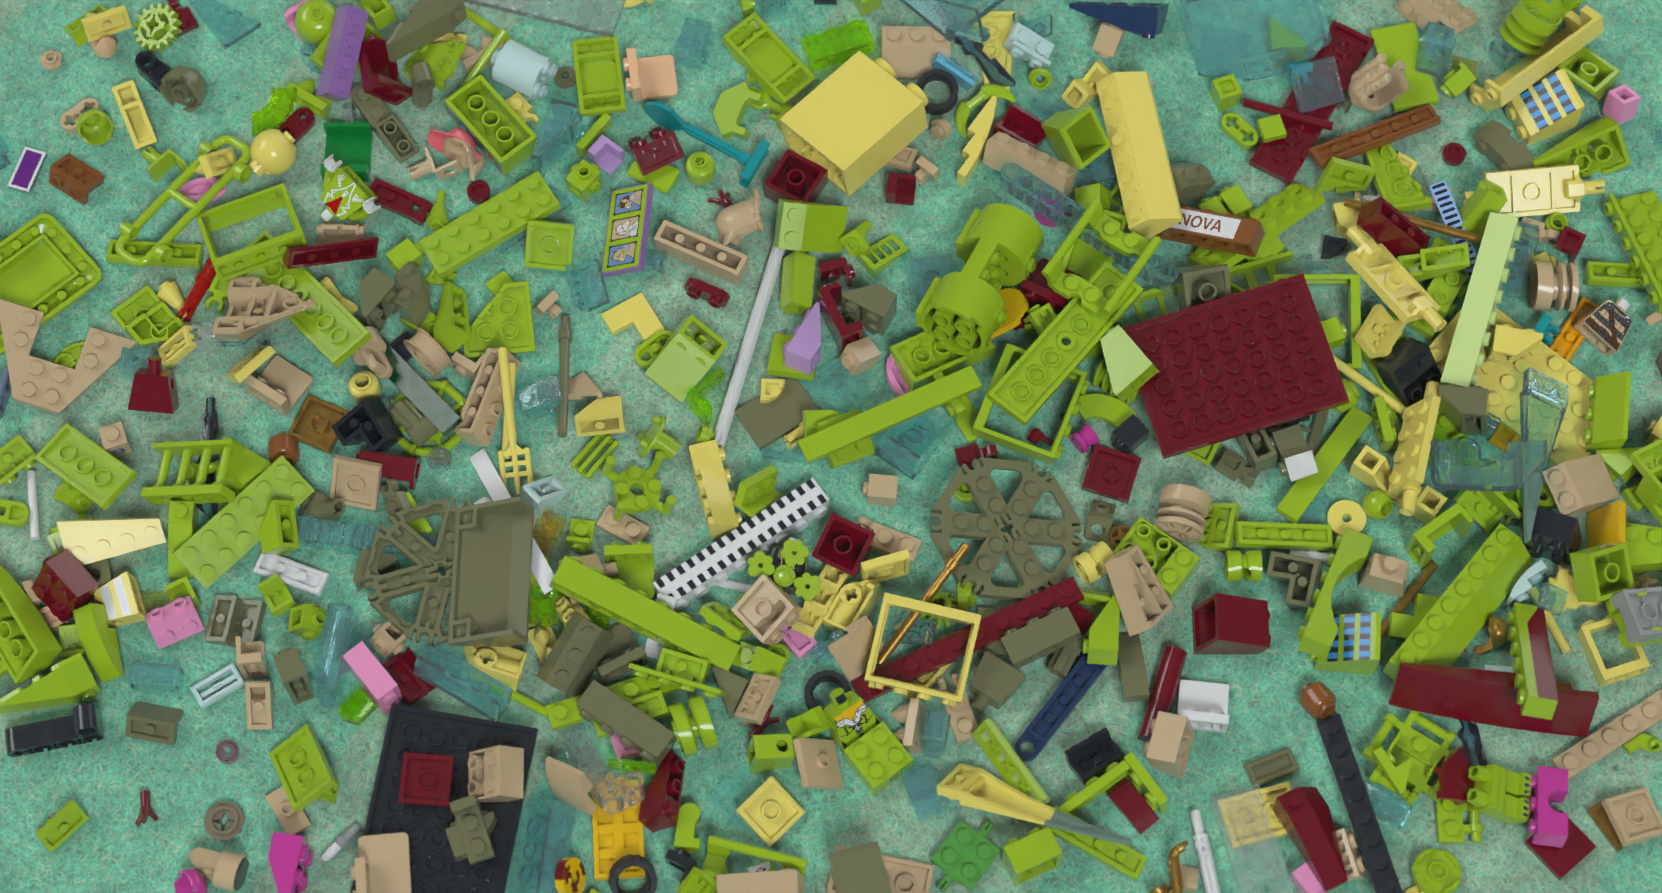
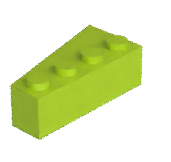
M1626 523L1625 543L1628 546L1632 574L1652 571L1662 572V528Z

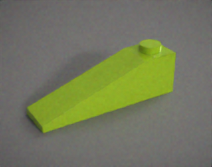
M1606 116L1586 125L1533 160L1532 163L1534 168L1577 164L1579 165V176L1587 177L1590 174L1599 172L1601 174L1613 173L1630 165L1631 161L1619 124L1609 116Z
M80 652L51 667L52 672L43 677L37 675L32 679L33 682L27 688L19 687L0 699V713L6 714L80 702L86 703L96 699L97 695L102 693L90 665Z

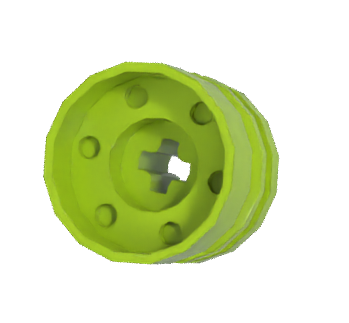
M1517 0L1512 8V13L1506 16L1505 21L1500 25L1499 31L1505 41L1515 49L1529 55H1537L1548 42L1549 36L1553 35L1560 25L1561 16L1545 0Z

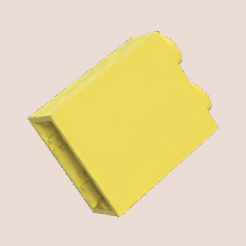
M858 51L781 117L780 123L785 144L795 153L828 169V180L846 195L850 196L928 128L925 106L929 101L923 90L916 84L909 83L905 87L896 80V73L887 61L877 58L873 62L861 51Z

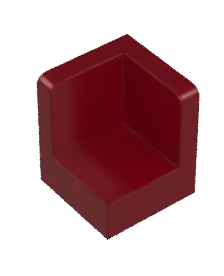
M889 173L886 203L914 205L917 176Z
M1564 226L1554 249L1570 255L1569 263H1574L1587 235Z

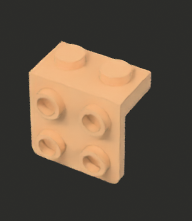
M635 48L626 49L627 57L623 58L624 71H629L630 74L629 78H625L627 92L632 91L633 102L675 97L678 95L672 55L637 59Z

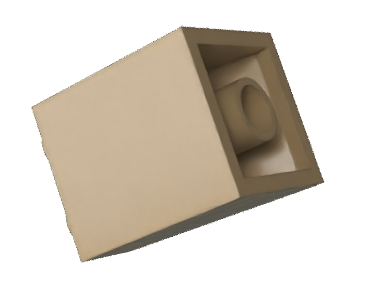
M1600 453L1565 461L1542 472L1557 507L1563 515L1577 518L1621 498Z

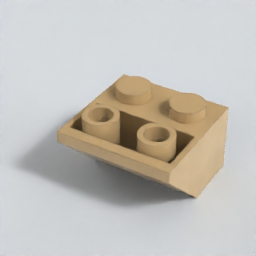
M498 745L469 752L468 796L474 794L479 802H509L523 799V748Z

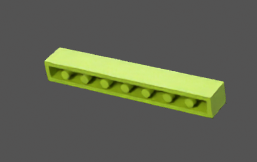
M564 556L548 587L673 651L710 661V670L717 666L729 671L740 648V645L735 643L736 640L715 633L714 629L707 624L702 623L700 625L692 621V617L685 613L679 612L678 614L670 610L671 607L662 601L655 602L649 599V596L643 591H634L626 587L627 584L622 580L616 578L612 580L604 576L605 573L602 570L583 565V561L577 557Z

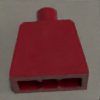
M147 357V368H140L134 375L128 410L173 414L179 408L174 372L162 369L161 357Z

